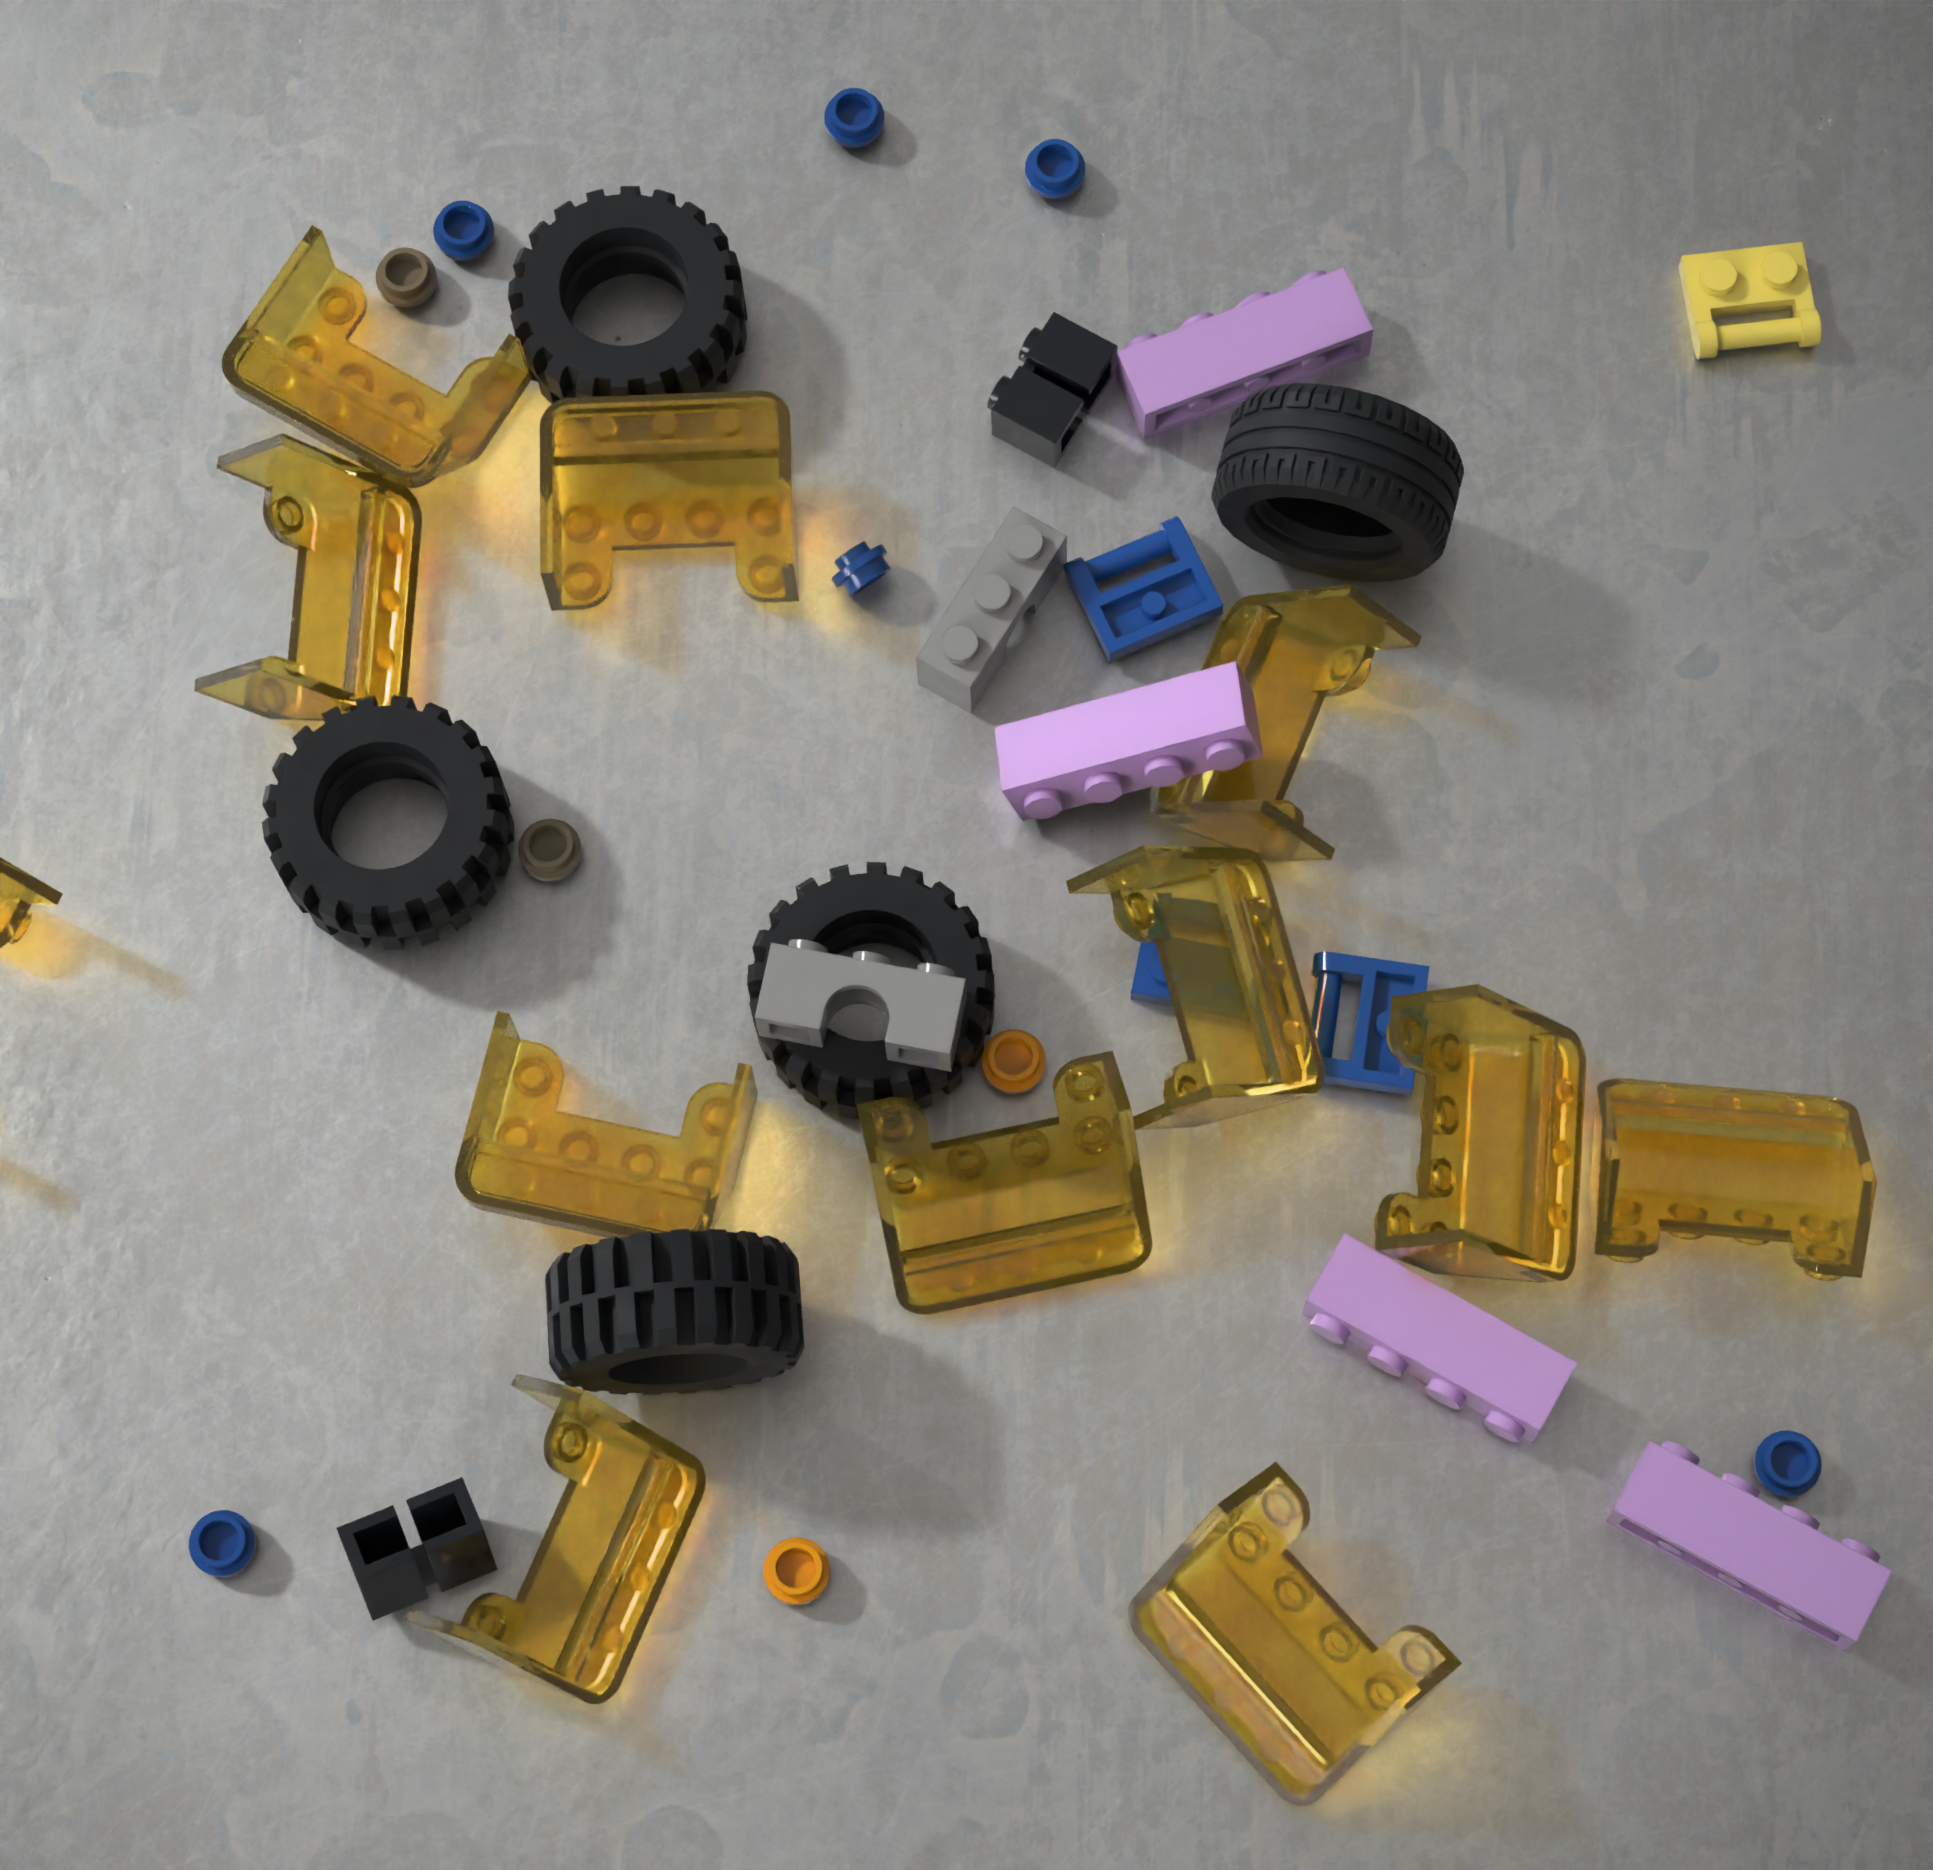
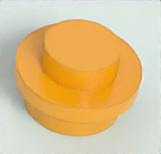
M1010 1029L999 1032L984 1047L982 1053L983 1073L988 1082L1002 1092L1016 1094L1028 1091L1041 1080L1045 1071L1046 1056L1043 1046L1036 1037L1026 1031Z
M795 1537L783 1540L775 1545L766 1557L764 1563L766 1585L772 1595L781 1602L790 1605L808 1604L816 1600L825 1591L829 1583L830 1564L827 1555L818 1544L809 1539Z

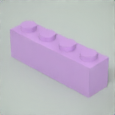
M1345 267L1330 273L1315 271L1301 277L1290 288L1271 295L1265 291L1252 294L1243 299L1237 307L1217 315L1209 312L1195 315L1186 320L1179 329L1160 336L1150 333L1134 338L1122 350L1117 351L1116 378L1143 439H1147L1241 404L1254 393L1271 386L1297 383L1370 355L1374 329Z
M1236 661L994 727L1001 789L1022 821L1033 818H1051L1066 809L1092 802H1111L1122 794L1152 786H1171L1178 783L1182 778L1212 770L1224 771L1234 769L1243 762L1263 757L1254 692Z
M1346 1233L1343 1234L1308 1295L1303 1310V1315L1312 1319L1309 1326L1322 1337L1340 1345H1344L1347 1339L1369 1351L1367 1359L1379 1369L1396 1377H1402L1404 1372H1407L1428 1384L1425 1391L1436 1401L1455 1410H1460L1464 1404L1486 1417L1483 1423L1489 1430L1515 1443H1518L1521 1437L1534 1443L1577 1365L1576 1361Z
M1650 1440L1641 1453L1606 1522L1844 1651L1857 1642L1892 1573V1570L1878 1563L1880 1555L1875 1550L1851 1538H1844L1842 1543L1818 1531L1820 1523L1814 1517L1798 1508L1784 1505L1782 1510H1779L1757 1498L1760 1493L1758 1488L1741 1477L1724 1473L1722 1478L1697 1466L1700 1461L1699 1457L1677 1443L1664 1441L1662 1446Z

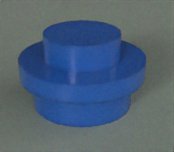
M848 88L840 91L828 103L824 114L827 133L835 142L845 147L857 148L872 143L879 137L884 127V110L881 103L875 96L860 88Z
M1049 139L1040 143L1029 153L1025 163V177L1030 188L1038 195L1049 199H1061L1072 195L1082 185L1085 177V162L1078 149L1069 142L1061 139Z
M455 201L444 207L437 216L433 227V234L437 247L444 255L454 260L467 261L481 256L489 249L494 239V225L489 213L481 206L470 201Z
M865 541L854 546L834 562L840 571L832 577V582L836 587L843 585L850 597L861 592L890 571L891 568L884 559V556L887 554L886 549L882 544L870 549Z
M1788 1430L1778 1431L1766 1437L1758 1446L1753 1463L1754 1472L1759 1483L1768 1492L1783 1498H1794L1808 1492L1818 1481L1822 1467L1821 1457L1815 1444L1803 1434Z
M229 1510L214 1511L202 1517L192 1529L189 1538V1552L193 1562L200 1570L213 1577L224 1578L240 1573L250 1564L256 1551V1535L251 1524L240 1514Z

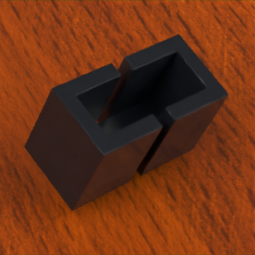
M1053 312L1042 330L1034 327L1026 337L1018 359L1024 362L1023 366L1019 365L1011 378L1005 375L1001 377L989 397L987 408L991 410L992 435L1056 468L1083 426V420L1076 415L1079 411L1090 415L1116 374L1118 346Z
M463 1477L406 1500L420 1537L421 1545L409 1548L393 1505L336 1528L372 1621L429 1598L425 1587L437 1582L442 1593L498 1570L485 1531Z

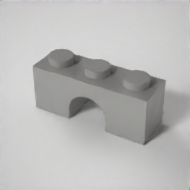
M1012 507L917 655L916 663L919 685L965 711L973 713L1004 664V651L1018 621L1027 609L1033 613L1037 612L1063 571V564L1067 563V535L1018 508Z
M792 939L789 941L788 946L771 943L755 1013L756 1026L759 1036L823 1048L827 1027L832 1017L846 1006L866 1004L881 1011L889 1021L885 1038L887 1060L952 1072L967 1000L966 979L955 977L956 972L938 964L921 963L917 965V970L891 965L892 961L888 957L868 951L854 952L852 957L827 953L825 946L809 940Z

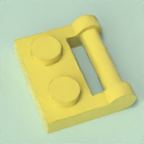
M1802 242L1681 256L1678 267L1693 349L1697 359L1717 357L1718 351L1764 345L1797 342L1799 347L1820 345L1822 335L1821 321L1814 305ZM1790 309L1792 313V318L1716 326L1714 321H1712V318Z

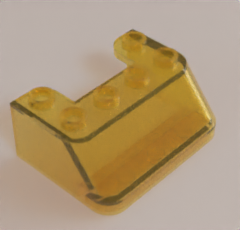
M312 225L223 354L222 370L232 391L248 402L402 487L417 488L424 486L474 462L483 453L532 380L520 339L509 333L493 357H482L469 363L458 376L446 395L348 341L366 314L367 297L358 280L336 268L323 231Z
M767 391L576 397L558 400L546 409L540 421V574L551 611L589 609L603 602L609 595L613 584V551L735 546L737 581L741 590L748 597L759 602L799 601L797 507L792 428L788 407L780 397Z
M1479 984L1392 996L1390 1022L1386 1032L1388 1047L1404 1067L1425 1076L1424 1101L1420 1109L1422 1124L1420 1164L1416 1172L1418 1197L1407 1192L1388 1194L1383 1198L1374 1218L1375 1251L1433 1274L1534 1283L1566 1280L1574 1270L1577 1253L1586 1082V1055L1579 1036L1572 1029Z
M497 1011L455 1167V1181L467 1203L479 1210L607 1238L615 1236L623 1238L633 1236L634 1233L650 1231L652 1233L671 1232V1230L690 1229V1231L715 1229L735 1187L758 1095L752 1066L738 1063L733 1084L715 1082L698 1089L688 1102L679 1137L556 1111L565 1076L559 1056L553 1049L544 1044L520 1039L511 1015Z
M1113 1051L1076 1058L1060 1068L1053 1081V1093L1058 1117L935 1143L930 1142L928 1126L922 1108L910 1099L889 1097L856 1104L897 1300L903 1308L915 1314H935L1127 1273L1140 1267L1148 1259L1152 1250V1236L1132 1109Z
M1626 1078L1609 1079L1598 1085L1594 1109L1589 1216L1594 1254L1606 1255L1609 1259L1621 1263L1640 1262L1645 1256L1652 1255L1658 1250L1660 1231L1668 1232L1674 1237L1686 1240L1700 1239L1704 1235L1732 1237L1740 1243L1754 1246L1765 1245L1770 1241L1789 1243L1793 1261L1803 1268L1806 1275L1814 1279L1835 1281L1843 1276L1862 1278L1877 1180L1859 1113L1852 1104L1835 1097Z
M1274 1462L1213 1508L1131 1600L1128 1618L1138 1640L1282 1799L1293 1805L1308 1806L1315 1803L1399 1727L1462 1663L1434 1633L1417 1625H1407L1400 1628L1380 1648L1372 1642L1288 1550L1290 1545L1307 1528L1310 1521V1506L1301 1488L1277 1462Z

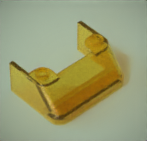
M285 433L218 456L217 469L265 488L263 517L268 530L276 540L298 550L288 660L279 656H269L195 679L194 691L268 719L324 721L321 714L336 706L339 707L342 714L357 710L356 699L375 696L379 706H390L393 695L407 697L422 529V513L414 494L402 484Z
M1354 585L1265 593L1243 597L1223 617L1201 670L1234 661L1237 662L1254 692L1263 757L1243 762L1234 769L1224 771L1212 770L1182 778L1178 783L1171 786H1152L1148 798L1151 812L1174 827L1263 861L1331 860L1335 848L1303 827L1304 815L1302 810L1290 801L1283 800L1324 698L1340 696L1359 688L1369 676L1371 661L1375 651L1418 647L1422 636Z
M1143 845L1066 881L1069 894H1110L1113 902V915L1118 927L1137 942L1156 943L1188 1061L1175 1065L1167 1071L1163 1090L1165 1103L1130 1118L1133 1130L1198 1127L1293 1102L1314 1094L1322 1088L1325 1080L1324 1063L1270 873L1265 863L1255 852L1247 848Z
M516 1373L511 1386L555 1411L544 1437V1456L548 1466L554 1472L569 1480L517 1598L514 1600L495 1592L482 1594L469 1605L460 1624L412 1608L409 1609L405 1621L478 1659L571 1698L589 1704H600L610 1699L623 1681L703 1497L706 1485L705 1471L697 1457L585 1390Z

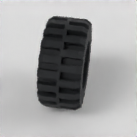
M621 186V194L605 196L602 188L585 193L587 202L576 207L572 201H567L554 210L556 220L551 225L541 221L529 234L532 250L526 247L520 249L513 264L516 277L509 282L508 301L512 312L510 318L524 367L531 381L538 382L541 394L553 406H560L564 402L567 416L583 424L588 423L591 416L596 417L602 430L619 432L621 430V423H635L636 432L655 430L653 424L655 420L668 417L673 425L689 418L687 407L696 402L700 408L707 406L717 397L715 382L729 383L737 369L735 355L737 356L744 352L747 338L745 321L748 318L741 270L736 253L729 250L728 238L717 223H709L707 225L705 212L693 203L685 202L680 208L676 206L674 194L655 189L651 197L641 195L639 186ZM645 274L658 277L675 286L686 298L683 311L673 325L659 336L635 345L617 346L595 341L580 332L572 323L575 310L585 295L600 283L620 275Z
M393 695L390 706H379L375 696L356 699L357 710L342 714L339 707L336 706L322 713L324 725L314 732L309 726L305 725L292 737L297 748L294 754L291 756L284 752L278 756L272 767L278 783L277 785L270 784L265 787L262 806L268 815V818L262 822L264 841L271 852L270 859L292 900L302 913H309L316 926L328 934L334 935L341 931L349 944L367 948L370 945L371 938L380 940L384 950H403L405 946L404 938L418 936L421 945L424 946L439 941L436 930L448 923H451L456 931L472 921L468 908L474 902L486 907L497 891L492 880L494 876H505L511 861L507 845L514 841V821L509 810L511 804L496 761L487 746H481L476 731L465 721L458 720L452 723L448 710L431 702L425 705L423 712L418 711L412 697ZM409 778L427 783L441 792L448 810L444 827L433 845L413 861L394 868L367 869L344 861L335 851L331 840L335 820L346 802L364 787L385 779Z
M867 862V873L850 875L848 864L829 869L831 881L820 886L812 877L795 887L797 893L796 901L790 905L787 901L780 900L769 913L771 927L769 930H759L752 947L755 960L753 964L748 965L747 986L750 995L749 1005L761 1049L767 1061L772 1060L776 1067L777 1076L789 1089L798 1086L803 1090L805 1101L821 1110L827 1103L838 1106L839 1115L842 1117L858 1120L861 1110H876L877 1120L897 1118L895 1109L897 1107L911 1104L916 1113L932 1106V1094L940 1089L949 1095L963 1082L962 1071L966 1066L975 1068L984 1050V1038L986 1035L991 1034L994 1020L995 984L992 955L987 938L981 937L979 934V922L968 906L959 908L955 904V892L939 881L930 888L924 884L923 872L907 866L903 867L900 877L888 875L886 862ZM792 939L809 940L825 946L827 953L835 955L860 944L885 943L907 950L923 963L938 964L956 972L955 977L966 979L967 1000L952 1072L887 1060L885 1040H854L839 1035L828 1027L823 1048L759 1036L755 1013L771 943L788 946L789 941Z
M676 1229L671 1230V1232L652 1233V1231L634 1233L633 1236L623 1238L615 1236L601 1239L596 1244L577 1246L573 1248L571 1253H562L553 1261L545 1276L549 1365L560 1381L573 1388L581 1386L585 1391H609L610 1394L622 1395L628 1393L661 1395V1393L671 1392L682 1394L694 1393L697 1390L731 1388L732 1385H748L760 1382L762 1378L776 1377L783 1374L785 1370H791L796 1365L805 1348L798 1258L785 1242L780 1243L777 1238L771 1236L759 1237L754 1232L740 1231L734 1233L727 1232L726 1229H707L706 1231Z

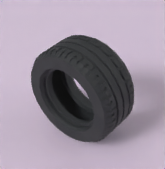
M1310 383L1271 386L1254 393L1234 410L1217 467L1211 499L1221 524L1230 534L1249 548L1272 560L1327 577L1369 582L1396 581L1419 575L1443 555L1459 497L1464 467L1456 445L1448 434L1430 419L1405 405L1375 394L1347 387Z

